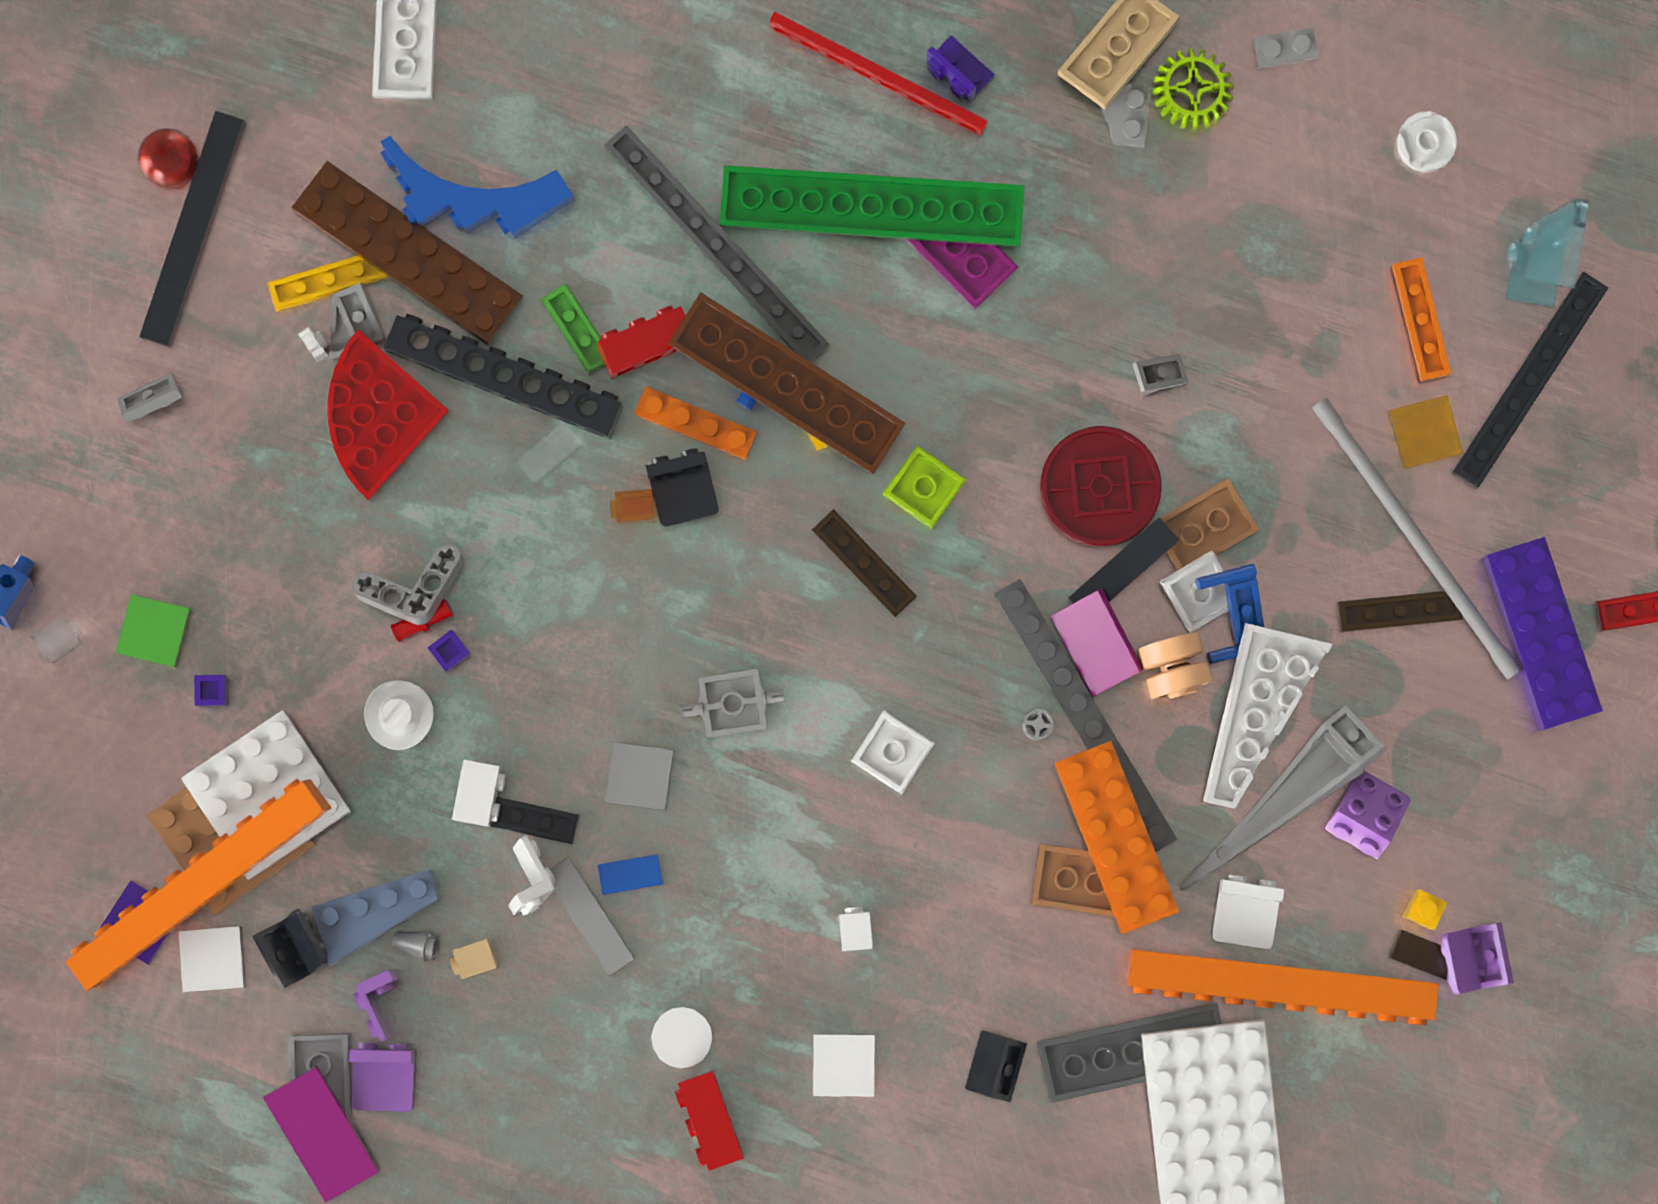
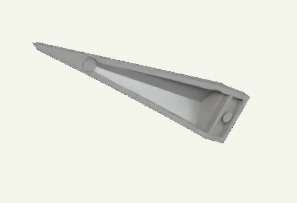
M1345 705L1320 726L1271 788L1219 846L1181 884L1180 889L1182 891L1187 890L1364 773L1363 769L1386 752L1384 745Z

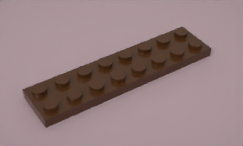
M329 161L325 162L292 206L293 212L361 257L374 268L386 274L390 279L488 346L523 300L522 294L438 236L420 226L419 223L411 224L406 214Z
M701 292L668 342L669 346L871 474L875 473L905 425L904 421Z

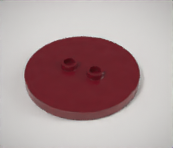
M1093 426L1080 429L1061 440L1049 454L1040 480L1041 501L1052 524L1067 538L1090 547L1116 546L1136 537L1154 517L1160 503L1162 491L1160 470L1151 451L1134 435L1109 426Z

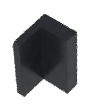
M981 1031L965 1089L1011 1103L1027 1043L987 1031Z

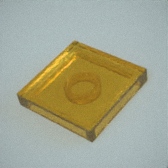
M1448 395L1388 411L1403 469L1464 453Z

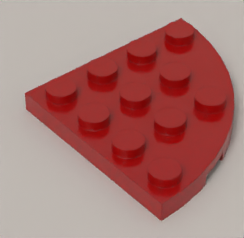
M358 329L348 341L334 369L329 386L327 418L332 445L339 463L356 489L369 500L449 410Z

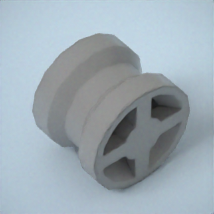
M1042 709L1030 711L1023 721L1025 735L1033 740L1047 738L1054 727L1052 716Z

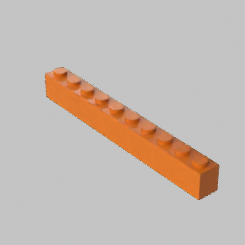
M299 779L292 781L283 788L285 794L278 800L275 797L267 800L259 807L262 811L254 818L251 815L245 817L235 825L238 829L230 836L225 833L212 843L214 848L207 854L202 851L188 861L191 865L183 872L180 869L176 870L165 878L167 884L160 890L154 887L141 897L144 901L136 908L131 905L119 913L118 917L120 920L113 926L107 923L94 933L97 937L89 944L87 941H84L71 950L73 956L65 962L84 989L89 991L98 987L332 809L311 779L301 782Z
M1130 949L1127 986L1134 987L1133 993L1151 995L1152 989L1164 990V996L1182 998V993L1185 992L1194 993V1000L1212 1002L1213 996L1225 997V1003L1243 1005V1000L1248 999L1256 1000L1255 1006L1274 1008V1002L1286 1004V1010L1304 1012L1305 1006L1317 1007L1316 1013L1335 1015V1009L1347 1010V1017L1365 1019L1366 1013L1378 1014L1377 1020L1396 1022V1016L1409 1017L1408 1023L1427 1025V1019H1436L1439 983Z

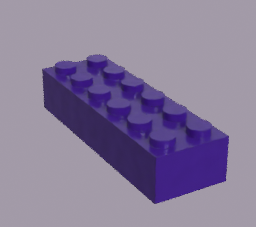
M1542 537L1481 558L1514 659L1522 668L1519 674L1538 731L1602 712L1603 709L1546 538Z

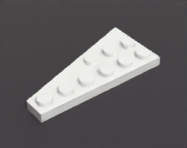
M1245 623L1205 789L1204 802L1233 809L1236 808L1254 778L1255 770L1270 751L1268 748L1276 735L1279 736L1303 696L1302 692L1310 678L1314 677L1319 669L1317 666L1333 644Z

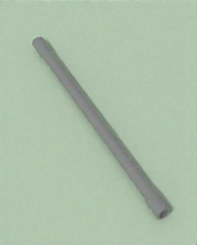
M1328 398L1321 400L1313 406L1312 409L1344 449L1489 651L1492 660L1505 678L1508 680L1521 671L1520 665L1497 638L1346 428L1342 418Z

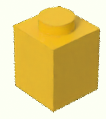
M1415 889L1402 917L1428 930H1435L1448 902L1421 889Z

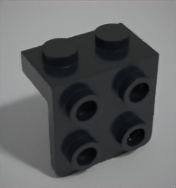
M698 448L680 452L681 457L670 460L668 456L651 459V464L645 466L659 521L664 527L713 516L719 512L706 454L704 451L698 452Z
M300 909L292 911L282 921L253 936L257 947L281 990L312 975L327 963V950L320 940L317 941L312 932L313 925L307 914L302 913Z

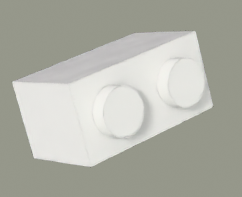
M463 760L452 820L491 827L492 821L497 822L500 811V804L496 803L498 791L503 792L506 774L501 773L502 767Z

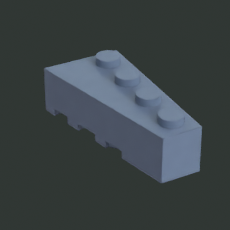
M426 870L311 906L321 941L327 950L328 964L335 965L378 937L440 901L441 896L433 870Z

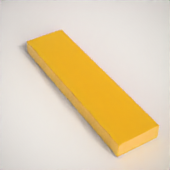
M353 256L267 283L275 310L280 312L330 297L332 294L362 282L363 286H367L390 278L361 257Z

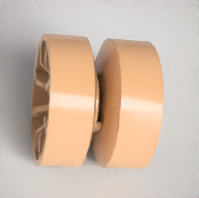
M1199 631L1169 638L1137 649L1143 669L1160 667L1161 673L1151 676L1146 680L1152 700L1166 696L1169 699L1199 691L1198 687L1213 682L1208 662L1191 664L1189 660L1204 651Z

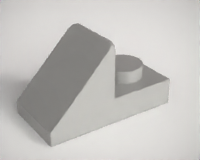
M1180 354L1132 363L1143 396L1161 389L1182 386L1188 383Z

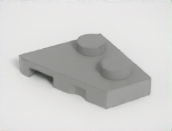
M1126 84L1106 109L1102 108L1115 145L1144 148L1152 87Z
M362 282L332 294L330 361L340 357L348 341L358 329L373 343L385 338Z

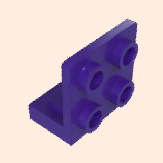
M952 35L937 50L932 46L927 50L926 64L929 65L927 70L937 80L941 81L943 78L951 85L950 91L961 101L965 98L971 103L995 78V74Z

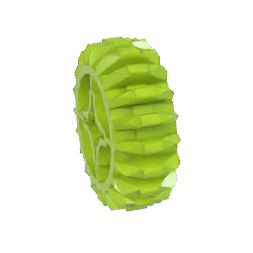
M1189 48L1186 58L1183 52L1177 51V62L1172 57H1167L1166 64L1168 67L1160 65L1158 72L1162 76H1155L1153 80L1160 87L1153 88L1152 94L1162 96L1155 101V106H1166L1161 111V115L1165 117L1169 113L1173 114L1170 120L1172 125L1176 123L1177 119L1183 120L1181 123L1182 129H1186L1188 122H1192L1193 130H1198L1199 121H1202L1206 128L1210 127L1209 116L1218 122L1221 119L1218 111L1227 113L1229 109L1224 102L1228 103L1233 100V96L1227 92L1234 89V84L1225 82L1231 78V72L1221 73L1226 66L1225 62L1215 65L1214 62L1217 57L1215 54H1212L1209 60L1205 59L1206 50L1201 49L1197 57L1194 56V49ZM1187 68V79L1183 82H1177L1175 86H1169L1172 76L1178 71ZM1198 68L1209 73L1215 83H1212V80L1202 79L1199 76ZM1192 78L1193 84L1197 85L1196 88H1200L1195 100L1194 95L1187 91ZM1211 93H1217L1216 101L1208 108L1199 111L1200 99L1210 96ZM1171 95H1174L1175 98L1184 99L1188 103L1189 110L1178 106Z

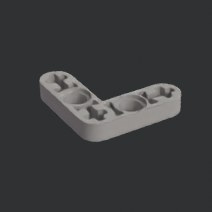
M446 544L435 551L413 589H409L374 573L364 572L354 579L352 584L353 590L358 599L363 603L413 624H425L433 617L464 564L463 557L456 546ZM453 555L454 561H447L445 564L443 559H449ZM437 578L441 580L442 583L436 590L426 589V585L431 579ZM372 584L373 588L379 592L378 596L374 590L366 589L363 591L362 587ZM394 592L401 594L400 600L397 603L387 604L385 602L389 594ZM421 605H423V611L418 610L416 613H414V607L420 608Z

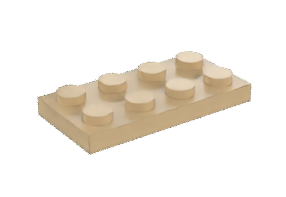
M1117 0L1060 67L1058 75L1103 109H1106L1179 22L1180 16L1158 0Z

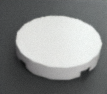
M1432 111L1418 112L1409 117L1399 129L1396 140L1398 153L1402 160L1412 169L1422 172L1436 171L1446 166L1454 156L1458 144L1457 132L1451 121Z
M687 1007L673 1008L662 1014L654 1024L651 1036L653 1049L659 1059L667 1065L677 1068L692 1067L701 1062L710 1051L713 1040L711 1026L705 1016L697 1010Z

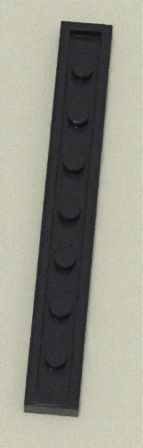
M218 111L214 113L139 336L141 339L170 347L245 124L244 119Z
M1584 271L1581 273L1457 463L1452 474L1476 489L1480 487L1609 287Z

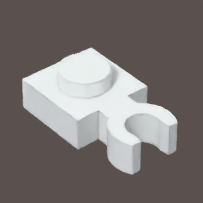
M308 326L298 333L309 352L312 353L318 362L329 356L324 349L329 345L320 331L314 333Z

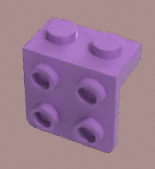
M1363 770L1364 773L1351 781L1339 807L1330 817L1324 829L1331 832L1335 837L1360 849L1364 854L1378 859L1391 843L1410 804V798L1408 795Z
M1502 922L1470 927L1442 935L1441 950L1444 957H1446L1448 967L1447 980L1455 995L1514 983Z
M358 1043V1048L349 1050V1062H353L351 1105L354 1110L397 1112L412 1110L415 1050H407V1044H388V1049H376V1043Z

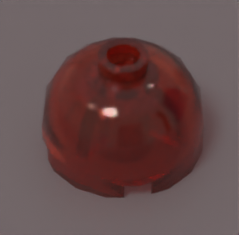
M162 128L154 130L144 138L139 146L138 162L141 172L150 183L159 188L171 190L192 180L199 160V153L188 135L177 129Z

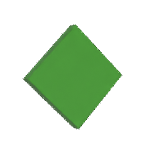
M131 594L116 653L176 668L191 609Z

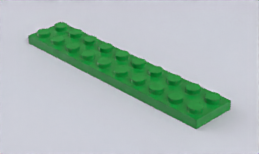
M724 165L719 225L721 227L1020 247L1025 185Z

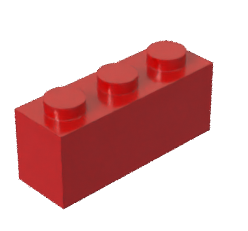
M672 305L657 311V316L646 320L645 317L630 322L628 329L620 332L617 329H613L600 336L602 340L598 341L597 349L611 380L678 352L669 346L668 342L685 317L681 306L673 309Z
M714 1070L679 1082V1090L675 1091V1095L680 1108L686 1107L690 1117L685 1120L690 1137H697L700 1148L695 1149L701 1167L707 1165L708 1171L744 1159L743 1151Z

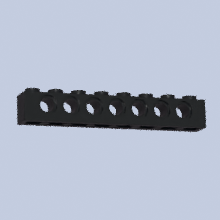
M407 313L405 318L399 315L396 316L384 345V350L387 353L608 440L611 439L623 409L622 403L618 402L619 396L602 390L600 395L590 391L591 386L576 379H574L572 384L562 380L563 375L548 368H546L544 373L534 369L535 364L520 357H518L516 362L506 358L507 353L498 348L490 346L488 351L478 347L479 342L470 337L462 335L460 340L450 336L451 331L442 326L434 324L432 329L422 325L423 320ZM419 335H426L429 338L427 346L423 349H416L413 345L415 338ZM447 346H454L457 349L455 357L451 360H444L441 357L442 350ZM474 357H482L485 360L483 368L479 371H472L469 368V363ZM502 368H510L513 371L512 378L507 382L497 380V373ZM530 379H538L541 382L540 389L535 393L525 391V384ZM563 389L569 392V398L565 403L556 404L553 402V395L556 391ZM588 400L594 401L597 404L596 411L591 415L581 413L582 404Z

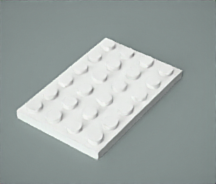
M1260 1019L1141 1033L1160 1204H1285L1265 1021Z

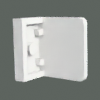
M525 835L517 841L513 851L532 887L516 894L508 904L513 916L520 912L526 916L538 910L540 905L544 903V900L555 889L553 886L555 879L548 867L544 868L538 858L541 856L537 844L534 840L529 841Z
M1229 875L1228 880H1220L1212 931L1213 940L1260 949L1272 948L1279 902H1283L1284 889L1277 888L1278 882L1259 880V885L1248 884L1247 877Z

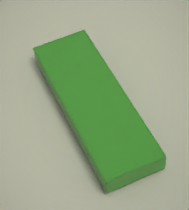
M565 283L541 298L545 308L588 375L590 376L603 368L605 364L597 349V343L602 339L567 284Z

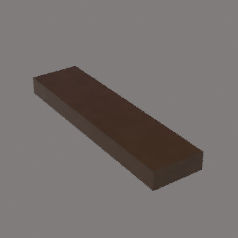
M834 509L812 529L817 537L895 618L917 598L915 593Z
M1446 591L1337 602L1340 633L1463 620L1461 612Z

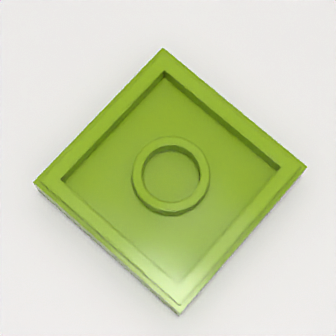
M917 445L882 495L932 530L967 479Z

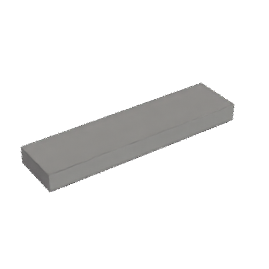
M567 857L552 867L550 871L555 879V884H553L554 892L608 976L635 960L571 859Z

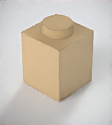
M490 939L452 950L454 957L449 958L454 975L460 974L461 980L499 968Z

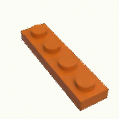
M1423 257L1394 263L1392 270L1420 382L1449 376L1452 373Z
M645 386L634 412L635 416L743 460L747 459L757 435L755 430Z

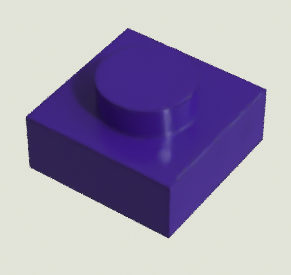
M452 629L427 647L445 672L451 670L470 655V652Z
M194 675L195 706H227V675Z

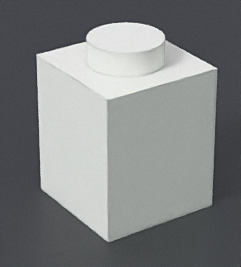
M863 906L845 908V914H839L842 951L873 949L870 912H863Z

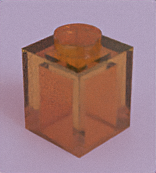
M652 489L615 492L616 500H610L611 517L617 518L619 525L655 522Z

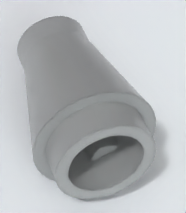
M396 931L392 941L393 949L403 951L425 962L428 959L435 960L440 946V938L433 935V932Z

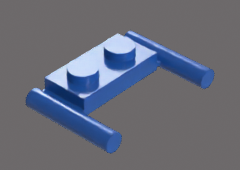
M1254 564L1195 579L1198 590L1225 584L1233 640L1236 642L1234 646L1208 652L1207 657L1210 664L1237 657L1245 623L1264 627L1256 578L1257 570Z

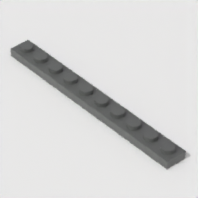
M627 125L604 145L610 154L795 353L812 362L830 346L824 337Z
M1021 579L995 593V598L1086 749L1088 750L1112 741L1155 852L1176 841L1177 837Z

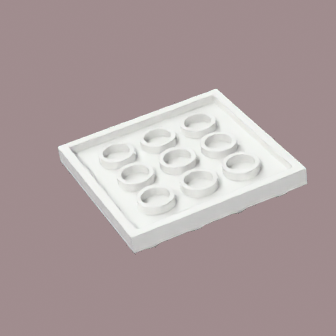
M284 710L181 778L219 837L225 833L230 836L238 829L235 825L249 815L253 818L262 812L259 807L272 797L278 800L285 794L283 788L296 779H299L300 782L311 779L332 809L246 873L247 880L252 879L351 812Z

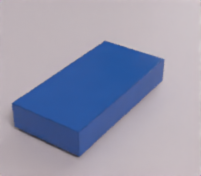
M658 854L598 865L602 895L663 885Z

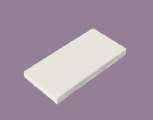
M377 0L372 91L374 98L433 100L438 0Z

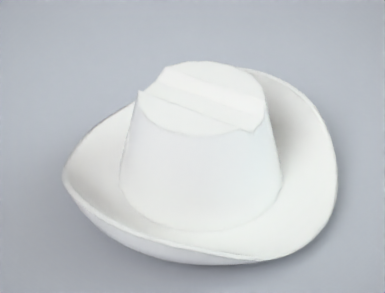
M395 680L381 684L369 695L364 707V720L368 732L377 743L392 750L408 749L418 744L428 734L433 722L434 711L431 699L422 688L408 681Z

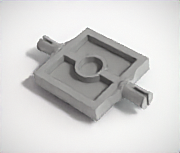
M758 669L698 678L700 689L699 703L681 705V711L693 709L692 711L681 713L682 718L701 715L705 723L707 739L766 730L765 713L767 704L785 702L784 696L772 698L784 695L783 689L765 692L760 684Z

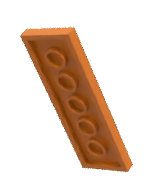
M1112 741L1055 762V768L1121 934L1178 913L1179 910Z

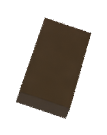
M1400 929L1390 958L1448 981V967L1446 957H1444L1441 950V945Z

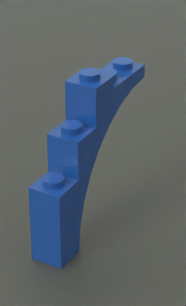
M391 136L380 141L385 149L380 152L389 168L395 165L401 175L396 178L406 193L410 190L412 191L402 198L407 205L402 210L411 224L417 221L420 226L425 227L448 211L453 210L449 216L458 230L464 226L469 234L499 214L500 217L496 219V222L503 233L506 235L510 232L514 239L575 201L572 192L557 170L535 181L515 187L496 189L465 187L443 180L420 167L402 151Z

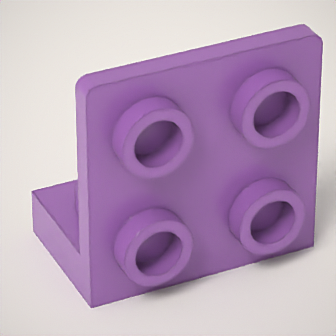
M388 969L355 985L357 992L353 994L360 1010L366 1009L370 1020L366 1023L373 1038L379 1037L381 1042L392 1038L393 1035L375 997L396 988L394 982L401 980L396 969Z

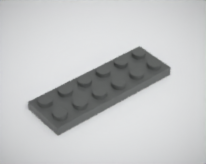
M1211 1003L1037 1042L1050 1102L1146 1082L1141 1033L1222 1024L1218 1004Z

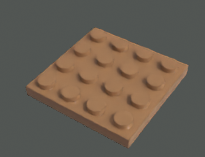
M187 787L146 815L184 871L191 866L188 862L191 858L202 851L207 854L214 848L212 843L219 838ZM311 838L250 880H247L245 875L208 902V907L214 915H218L316 846L315 842Z

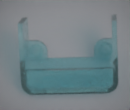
M1574 198L1533 221L1529 227L1526 226L1525 231L1518 237L1516 243L1510 244L1507 260L1512 261L1505 299L1553 308L1557 286L1575 288L1588 213V200Z

